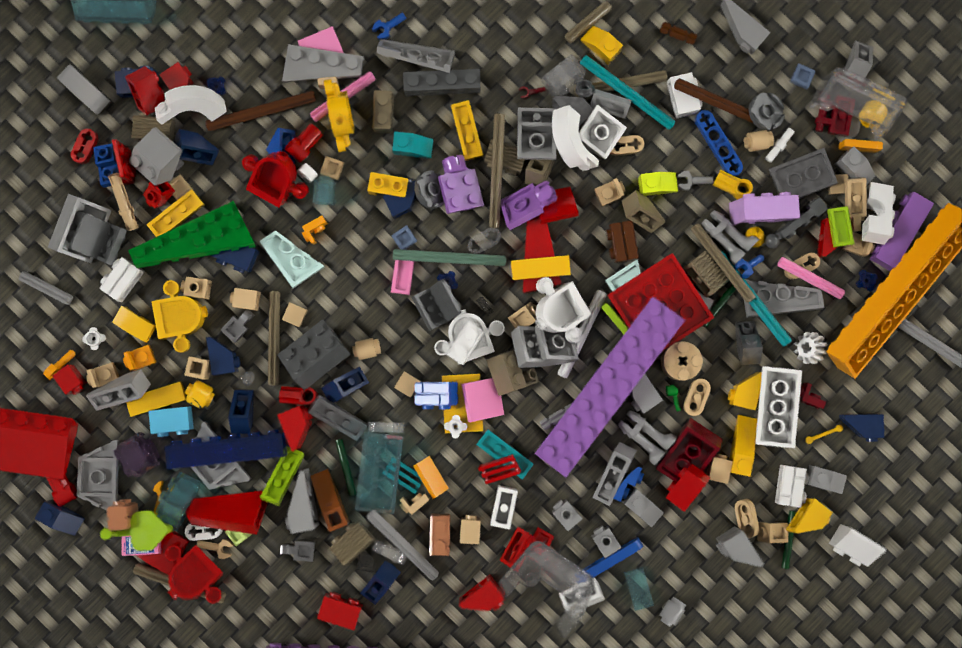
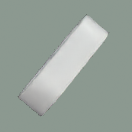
M306 163L302 164L297 170V174L307 183H311L318 176L315 170Z
M189 524L185 528V536L193 541L214 539L223 532L222 529H218L214 535L212 531L206 532V529L209 527L195 526L196 530L202 529V532L194 536L193 533H190V530L195 525Z

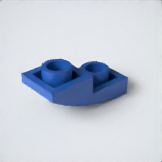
M112 143L93 147L95 165L98 167L100 185L103 188L111 186L108 175L119 173Z
M641 467L634 469L624 479L613 499L621 502L622 498H627L630 491L627 488L628 484L634 487L637 483L641 484L644 473L641 472Z

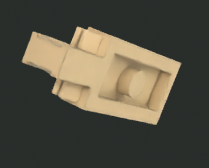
M864 177L845 179V206L849 208L853 232L861 231V221H864L865 217H867L866 178Z

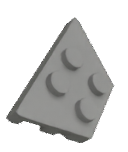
M204 421L200 426L197 437H195L192 443L191 450L187 454L186 462L209 490L251 480L252 478L208 423Z
M114 440L78 457L77 497L87 500L92 505L98 508L101 507L106 511L109 506L113 505L114 501H118L119 440Z

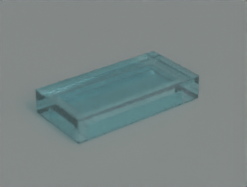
M643 567L624 572L634 610L637 611L654 606Z

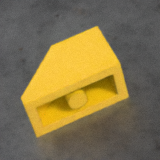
M592 26L580 39L607 65L613 61L623 47V44L609 32Z
M756 372L734 385L728 394L729 405L756 410L762 372Z
M806 498V502L802 503V508H799L786 530L793 533H802L823 529L829 523L833 512L818 500Z

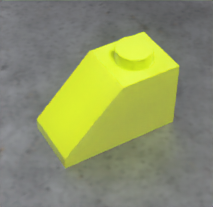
M654 172L641 174L638 177L639 190L644 196L678 192L676 173Z

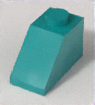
M394 131L392 148L394 155L432 158L433 139L414 133Z

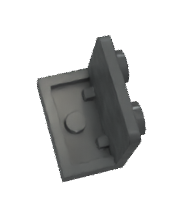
M83 214L70 243V249L112 266L118 257V251L125 240L127 230L89 214Z
M444 279L439 280L429 289L411 297L429 331L449 322L461 313L460 304L454 298L450 285Z

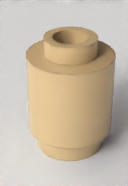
M771 131L750 132L744 137V146L750 152L769 149V147L774 145V136Z
M369 338L356 341L355 346H352L354 357H358L359 360L377 357V354H381L378 339Z

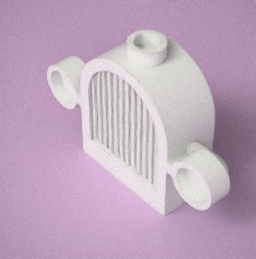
M550 278L539 279L536 283V288L538 292L546 293V296L538 302L536 307L537 326L539 329H544L550 333L566 331L565 337L568 342H579L582 339V331L576 325L592 314L574 283H564L554 290L553 282Z
M465 309L461 310V313L450 323L448 329L450 341H437L434 346L435 352L442 356L446 355L468 321L484 331L466 362L493 353L495 351L489 335H502L504 325L500 321H493L486 328L485 323L480 317L466 313Z

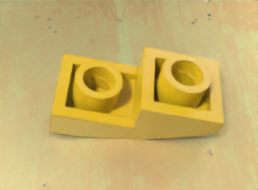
M125 306L120 307L112 321L121 329L148 343L156 328V325L149 320L138 316Z

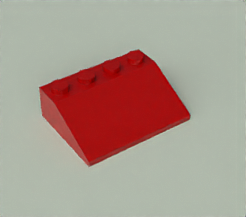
M0 408V471L65 480L79 424L73 418Z

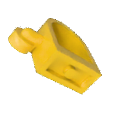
M332 79L324 80V88L327 96L330 123L334 137H336L338 152H344L346 147H349L351 144L349 134H354L355 130L347 91L340 92L339 85L335 82L333 83Z
M169 280L164 283L163 291L170 298L151 301L158 339L161 340L177 337L173 342V347L177 352L184 353L190 348V341L186 338V335L194 334L202 327L205 317H208L207 307L202 306L197 300L186 296H178L180 285L176 281Z

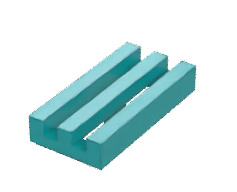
M393 457L383 474L416 494L423 483L420 479L419 482L394 467L393 464H398L420 479L419 475L414 469ZM389 470H393L416 485L415 488L390 473Z

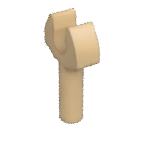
M222 539L218 544L202 540L197 541L199 548L216 551L219 559H226L232 556L231 553L223 551L224 546H234L229 539Z

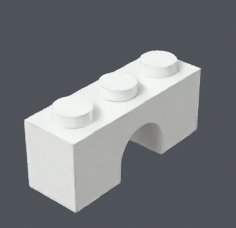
M870 182L866 188L867 209L873 210L877 216L869 215L862 224V241L885 245L893 237L894 227H892V221L895 217L893 204L896 195L893 194L894 186Z

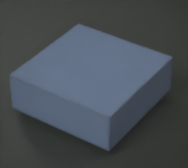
M798 63L790 82L807 90L816 71Z
M407 225L391 235L400 250H406L418 242Z

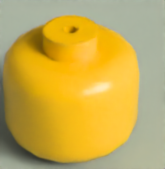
M751 227L746 231V237L756 236L759 239L753 246L754 248L764 244L765 234L760 227Z

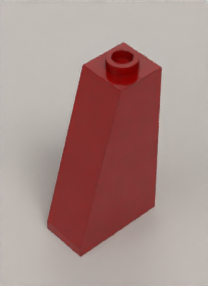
M539 215L526 223L524 259L555 257L548 224H541ZM560 276L547 277L552 280L553 287L561 285ZM541 278L523 279V294L538 291L536 283Z
M263 491L193 498L191 504L186 509V517L191 525L257 535L268 502L260 498Z

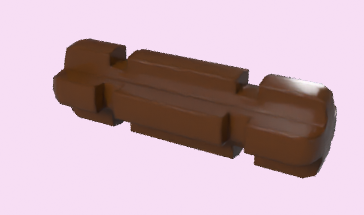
M663 22L660 28L661 33L666 35L668 33L670 34L669 36L681 41L686 40V43L691 45L695 43L697 34L687 33V30L675 25L672 27L667 22Z

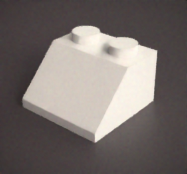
M842 524L839 525L829 542L834 547V552L841 556H844V554L850 556L849 561L859 567L861 564L868 567L886 550L854 529Z

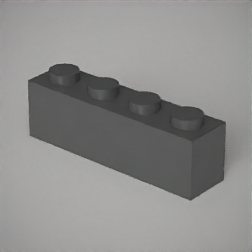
M480 69L450 70V73L444 71L403 72L405 97L481 93Z

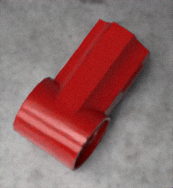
M310 123L298 137L293 138L286 145L285 150L300 163L308 157L311 152L310 149L319 141L323 134L316 126Z
M281 386L279 403L307 405L310 407L319 394L310 387L304 390L298 387ZM312 392L313 399L307 402L305 397L308 393Z
M65 476V480L47 478L53 490L52 497L59 507L78 498L77 489L73 483L69 482L67 476Z

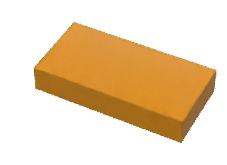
M844 139L839 143V150H849L854 146L860 152L877 153L883 149V142Z
M430 456L413 465L432 499L449 489Z

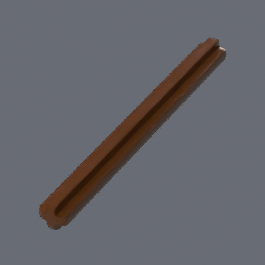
M308 91L226 114L214 121L206 120L205 124L208 131L220 129L315 102L316 96L314 91Z

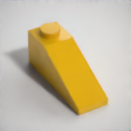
M742 415L737 416L729 460L733 461L731 473L751 477L755 454L756 418Z

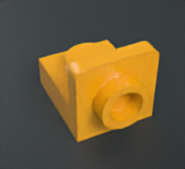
M323 216L302 226L304 229L302 235L307 243L309 241L313 245L317 243L312 233L315 232L317 234L325 229L324 226L328 223Z
M150 345L124 352L123 362L130 371H136L157 363Z

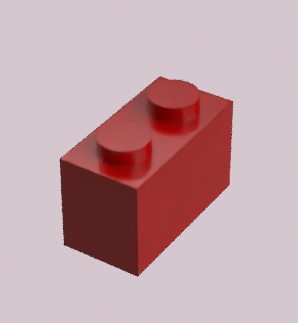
M144 66L125 76L138 109L145 115L155 112V107L165 101L164 91L158 85L159 77L155 71H151Z
M692 463L688 469L685 466L677 475L680 479L677 482L673 480L667 488L669 493L665 497L684 512L711 478Z
M336 592L326 593L317 619L355 630L363 604H360V601L355 598H349L348 600L341 598V594Z

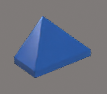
M277 128L266 149L267 152L270 154L283 151L288 154V157L295 164V159L285 150L286 145L295 138V131Z

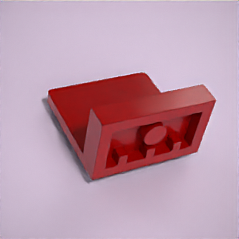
M116 139L112 140L123 184L135 183L136 171L129 163L131 157L130 148Z

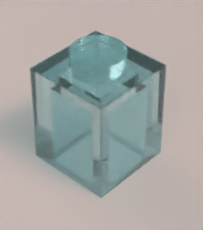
M320 176L319 179H314L313 203L315 205L334 206L336 183L334 180H331V177Z

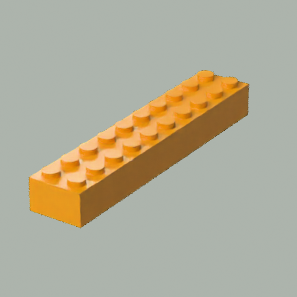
M948 203L939 211L935 220L926 227L921 237L915 240L912 248L902 256L898 265L891 269L889 276L878 285L875 293L866 300L861 310L855 313L848 326L842 329L839 337L829 345L826 352L838 369L856 379L961 251V208Z

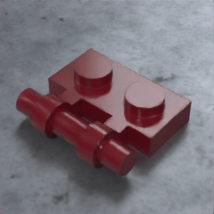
M823 93L818 103L819 113L818 117L815 118V131L823 132L824 125L829 126L828 134L843 137L849 136L856 99L836 95L834 102L829 101L830 94ZM827 109H832L831 119L825 118Z

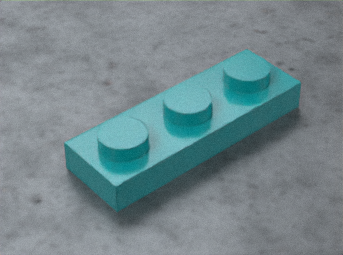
M487 429L476 444L496 460L513 454L521 469L520 474L517 476L522 480L534 465L489 429ZM510 461V462L504 463V464H502V465L505 466V465L511 464L512 462Z

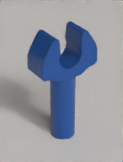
M402 12L387 23L378 20L373 25L372 30L375 32L380 28L384 29V32L378 35V40H386L390 38V29L404 21L406 17Z
M760 254L748 262L741 258L734 265V269L742 268L744 273L740 277L747 279L754 273L752 268L764 261V256Z

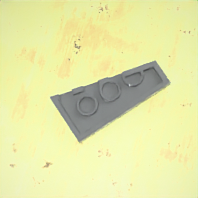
M380 39L377 46V54L450 73L455 55L453 50Z
M288 44L282 82H306L307 80H317L324 77H337V79L361 77L364 57Z
M745 279L772 315L822 310L825 308L821 289L801 286L793 287L786 286V284H770L763 281L755 282ZM744 300L746 317L759 316L752 306Z

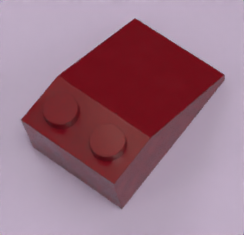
M690 418L656 469L675 482L680 479L677 475L685 466L688 469L691 463L703 471L721 448L723 439Z

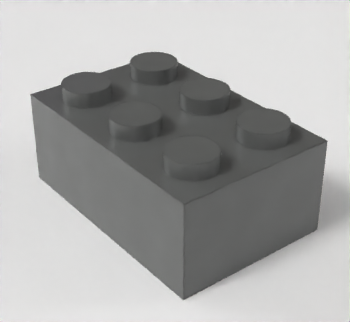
M322 319L281 351L278 357L293 380L306 390L347 358L350 353L334 330Z

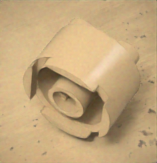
M689 342L674 343L664 350L661 355L663 372L674 380L692 379L699 373L703 364V358L699 349ZM678 358H684V361H683V362H684L685 364H684V365H679V364H678V363H679V359H678Z

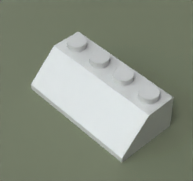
M762 366L755 444L795 448L802 370Z

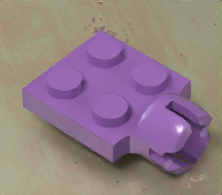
M449 156L442 160L444 175L439 176L438 181L447 214L483 207L484 202L476 170L467 168L464 156Z
M543 181L536 186L531 183L501 200V208L509 230L544 213L543 207L557 200L554 188L548 185L549 181Z

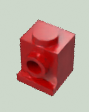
M149 182V186L143 193V196L146 198L147 205L156 209L165 205L175 190L168 182L156 186Z

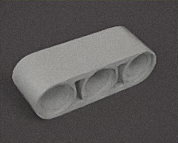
M71 64L57 76V79L95 114L98 115L109 104L110 100Z

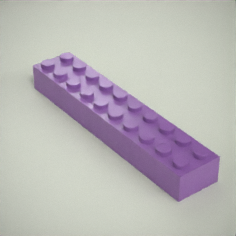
M652 297L535 454L564 477H567L685 320Z

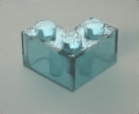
M179 472L176 478L172 477L168 484V490L161 493L158 499L160 504L156 509L158 517L165 524L172 525L173 530L178 531L186 519V509L190 506L192 499L198 494L201 481L182 472Z

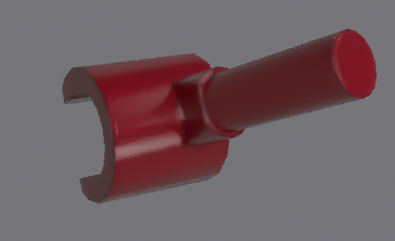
M524 86L519 88L520 92L527 91L525 96H520L524 100L528 99L530 95L546 91L545 87L528 89Z

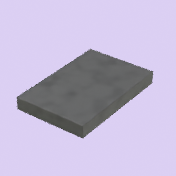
M825 148L769 169L778 195L782 192H791V195H798L801 198L838 184Z

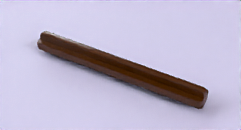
M681 78L675 81L674 88L753 123L748 108Z

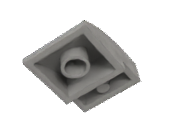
M518 107L517 159L556 160V144L552 131L553 110L556 108Z
M537 325L535 327L518 326L511 332L518 368L545 367L578 361L576 345L567 341L565 337L566 331L550 333L544 329H539Z

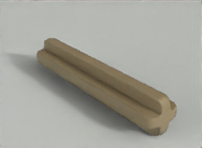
M604 1L566 33L565 39L567 42L573 43L612 9L610 3Z

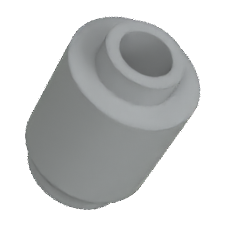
M672 597L659 614L662 617L660 621L669 627L672 624L676 626L686 611L684 610L686 605L677 598Z

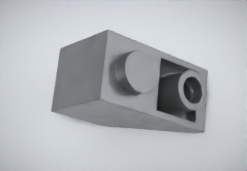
M555 96L552 100L553 108L558 109L570 105L580 114L579 128L584 125L594 110L583 97Z
M755 321L736 322L737 352L741 365L760 364L763 346Z

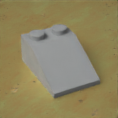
M309 468L299 472L287 514L288 517L285 519L286 527L290 529L291 534L313 530L320 525Z

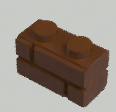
M625 221L610 224L608 226L609 229L606 230V237L608 241L611 240L612 248H609L611 260L614 259L615 263H622L639 259L633 222Z

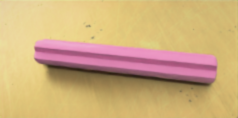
M368 71L340 92L347 91L348 98L350 99L376 79L372 72ZM327 101L310 112V116L315 122L329 114Z
M781 257L777 264L778 267L838 299L843 298L845 290L784 257Z

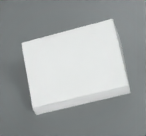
M596 105L580 129L579 135L584 147L588 151L606 159L627 127L599 105Z

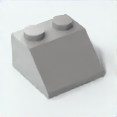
M154 127L134 146L129 163L156 186L172 180L183 150L158 128Z
M734 526L716 538L718 542L716 547L725 557L759 567L764 565L741 529Z

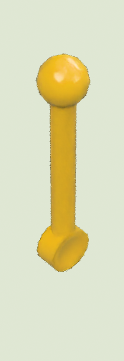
M839 424L836 428L813 437L807 436L805 442L811 444L813 440L834 432L843 431V426Z

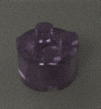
M138 432L118 444L117 449L114 450L115 457L121 461L124 466L123 471L128 477H140L160 465V462H157L160 455L156 446L150 438L146 440L142 437L145 435L142 432Z

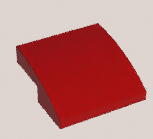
M570 186L555 189L557 200L543 207L544 213L539 215L541 224L578 216L577 205Z
M176 531L167 533L161 540V554L136 556L169 575L176 562H170L166 559L165 550L171 545H176L180 548L182 555L189 540Z

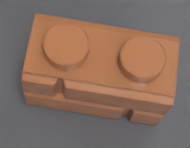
M131 499L114 501L113 505L107 508V517L109 518L107 520L108 529L125 530L130 528L131 517L135 512H138V503L131 502Z
M431 514L430 555L448 556L450 554V514Z

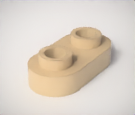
M696 379L691 383L683 405L684 411L688 415L697 416L702 413L711 390L707 380ZM698 385H702L703 390L701 392L697 391ZM693 402L696 404L694 410L690 408V404Z
M749 499L737 501L735 504V514L738 528L745 533L748 539L757 536L759 524L753 502Z

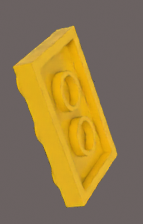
M480 374L442 376V382L458 383V404L451 405V409H444V424L450 422L454 415H458L460 420L467 424V430L462 432L483 431V420L468 422L462 384L479 381Z

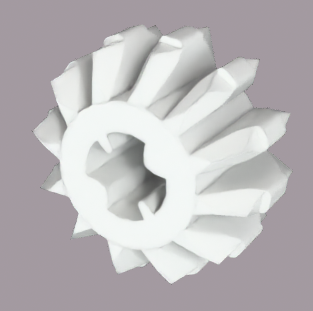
M805 332L804 336H798L799 342L794 343L797 349L793 351L799 354L797 359L803 360L804 364H817L818 360H824L822 354H827L824 347L828 344L823 343L825 339L823 336H819L817 332Z

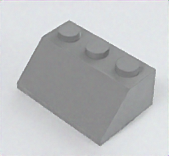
M68 194L47 248L92 263V257L70 249V243L83 214H89L108 222L112 210Z

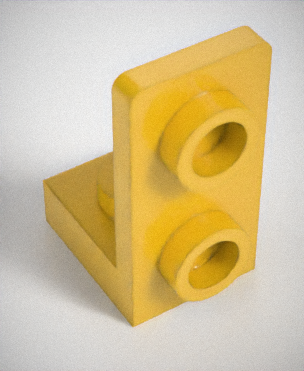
M371 172L367 191L370 195L377 196V193L405 198L408 179Z

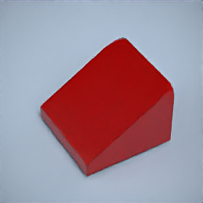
M537 527L528 549L544 556L554 536Z

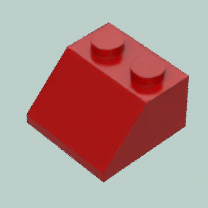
M305 405L277 415L291 451L302 448L312 424L311 419L313 415L308 413L309 407L306 408Z
M489 574L459 598V606L466 609L481 611L494 609L495 611L504 604V592Z

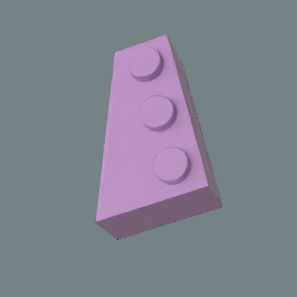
M791 192L779 193V196H773V193H763L758 197H755L753 193L744 194L743 198L729 203L730 223L732 225L748 222L749 224H755V222L770 223L800 218L798 195H791Z

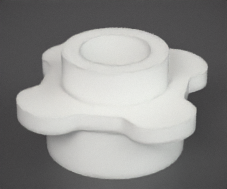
M95 327L90 328L89 332L82 338V341L91 346L92 350H97L100 343L106 340V336L100 334Z
M454 415L450 422L444 424V428L450 431L453 438H458L462 431L467 430V424L460 420V416Z

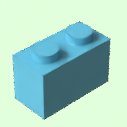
M192 406L149 411L151 434L157 433V437L169 436V432L176 431V435L188 434V430L194 429Z

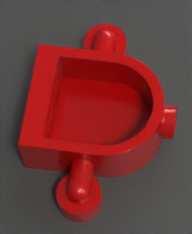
M283 151L273 152L260 161L253 154L243 158V168L247 171H253L246 187L247 191L278 208L287 202L290 192L298 199L308 195L309 187L304 182L295 184L297 177L296 166L287 153Z
M171 545L165 550L166 559L170 562H176L169 573L168 581L171 589L167 593L174 600L177 598L194 600L205 593L206 600L209 603H218L222 597L221 591L217 587L211 586L223 576V572L197 545L183 557H181V550L178 546Z

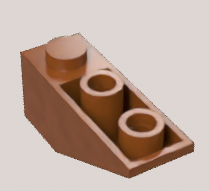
M329 469L311 475L310 478L329 532L348 525L350 520Z

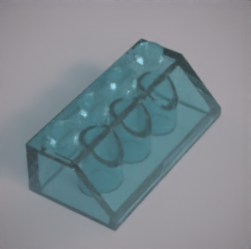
M71 0L75 21L121 22L124 24L139 22L140 24H147L152 22L156 14V0Z
M364 431L355 500L356 511L371 512L375 510L378 513L394 514L403 436Z

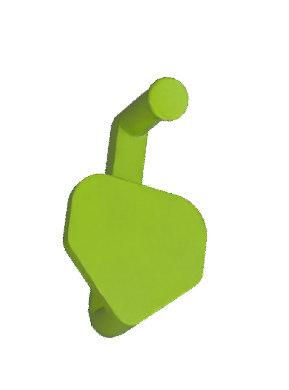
M138 511L131 517L130 528L125 530H109L104 528L101 530L100 536L105 540L111 537L131 536V544L135 550L149 551L155 549L165 535L173 531V526L165 524L153 511Z

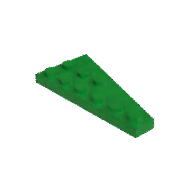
M234 201L140 244L128 250L135 267L138 269L160 265L164 261L171 260L176 262L181 258H198L219 254L224 250L231 249L236 251L246 246L253 248L256 245Z

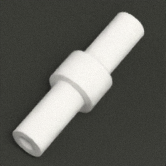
M788 128L783 136L776 140L773 149L765 158L767 161L772 162L778 153L785 149L786 143L794 134L791 128Z

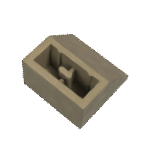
M515 350L486 360L498 396L539 382L534 367L518 368Z

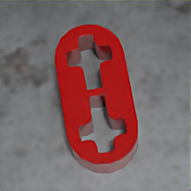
M87 128L79 133L71 151L73 161L78 164L89 162L94 152L93 147H96L99 139L96 132ZM86 135H87V136L90 135V136L93 137V138H92V140H88V141H87V140L85 139V136H86ZM77 153H83L85 155L84 158H79Z

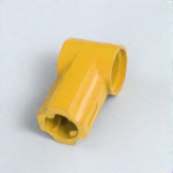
M723 170L719 171L713 183V186L732 194L737 200L743 198L744 194H750L753 190V185L749 180L739 179ZM738 187H744L747 193H741Z

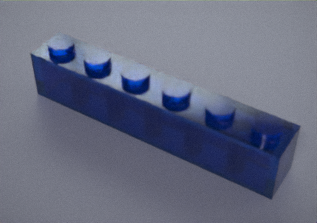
M279 429L269 430L267 435H260V432H250L248 437L232 434L229 435V439L213 436L209 437V441H202V438L190 439V443L176 440L170 441L171 445L165 446L167 469L287 456L285 433H279Z

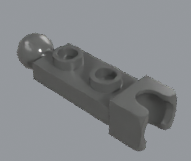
M820 197L814 198L803 206L805 210L800 213V218L788 222L775 234L767 235L765 245L770 249L778 247L782 238H791L797 233L795 230L798 227H805L812 221L810 218L819 217L827 211L828 208Z

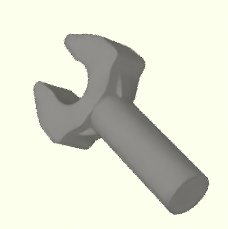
M683 171L677 176V178L687 179V184L678 185V188L683 191H688L693 184H713V176L693 177L690 171Z

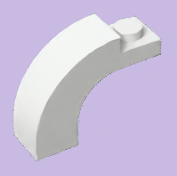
M196 85L180 86L165 92V101L155 107L156 120L161 125L184 111L200 112L210 121H214L227 112L225 101L219 94L209 88Z
M570 105L553 110V137L557 150L564 162L570 168L578 167L582 171L598 167L599 160L584 147L579 135L580 114Z

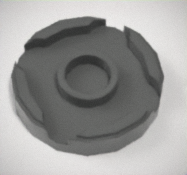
M763 92L751 100L749 114L751 120L758 128L768 131L782 124L785 114H783L784 106L779 97L773 93Z
M432 170L425 171L417 177L414 190L417 199L426 208L436 209L444 205V200L438 177L441 175L434 173L435 171Z

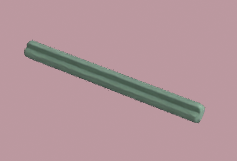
M393 250V260L492 266L506 265V256Z

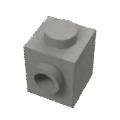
M567 499L564 501L559 500L553 506V515L567 531L582 520V517Z
M602 525L593 531L594 534L591 537L605 558L621 549L608 526L603 527Z

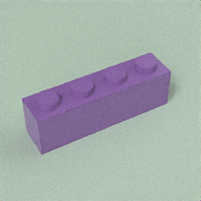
M916 192L903 196L899 203L901 207L898 211H895V217L892 221V227H894L893 237L885 245L875 244L874 251L872 252L870 260L889 271L901 261L902 256L907 251L934 205L933 202Z

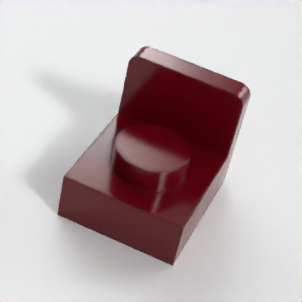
M808 382L803 383L800 388L799 402L817 409H824L826 401L821 400L820 395L814 393L808 395L812 384Z

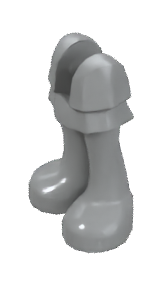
M714 210L710 215L719 225L715 227L707 219H704L701 224L706 233H709L711 238L716 239L729 254L730 262L735 265L759 239L756 236H744L730 223V219L725 218L724 214ZM722 231L727 232L742 249L736 247Z
M630 410L626 415L633 422L637 423L632 429L622 420L618 426L624 434L628 435L629 439L632 438L648 452L649 461L655 465L665 452L639 432L643 430L664 450L669 449L677 437L672 433L666 435L660 433L640 414Z

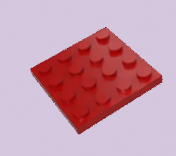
M673 253L607 295L628 328H630L652 297L685 320L662 352L714 319L711 311Z

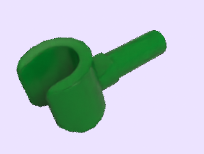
M667 385L666 396H673L676 411H681L678 401V389L674 385Z

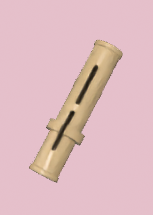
M113 173L108 175L118 203L119 215H122L126 230L137 229L139 226L134 216L135 210L129 202L120 174Z

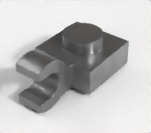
M246 310L239 319L233 316L223 326L221 331L236 343L249 329L245 324L255 315L250 310Z
M295 540V546L282 544L280 554H294L293 560L313 562L315 541Z

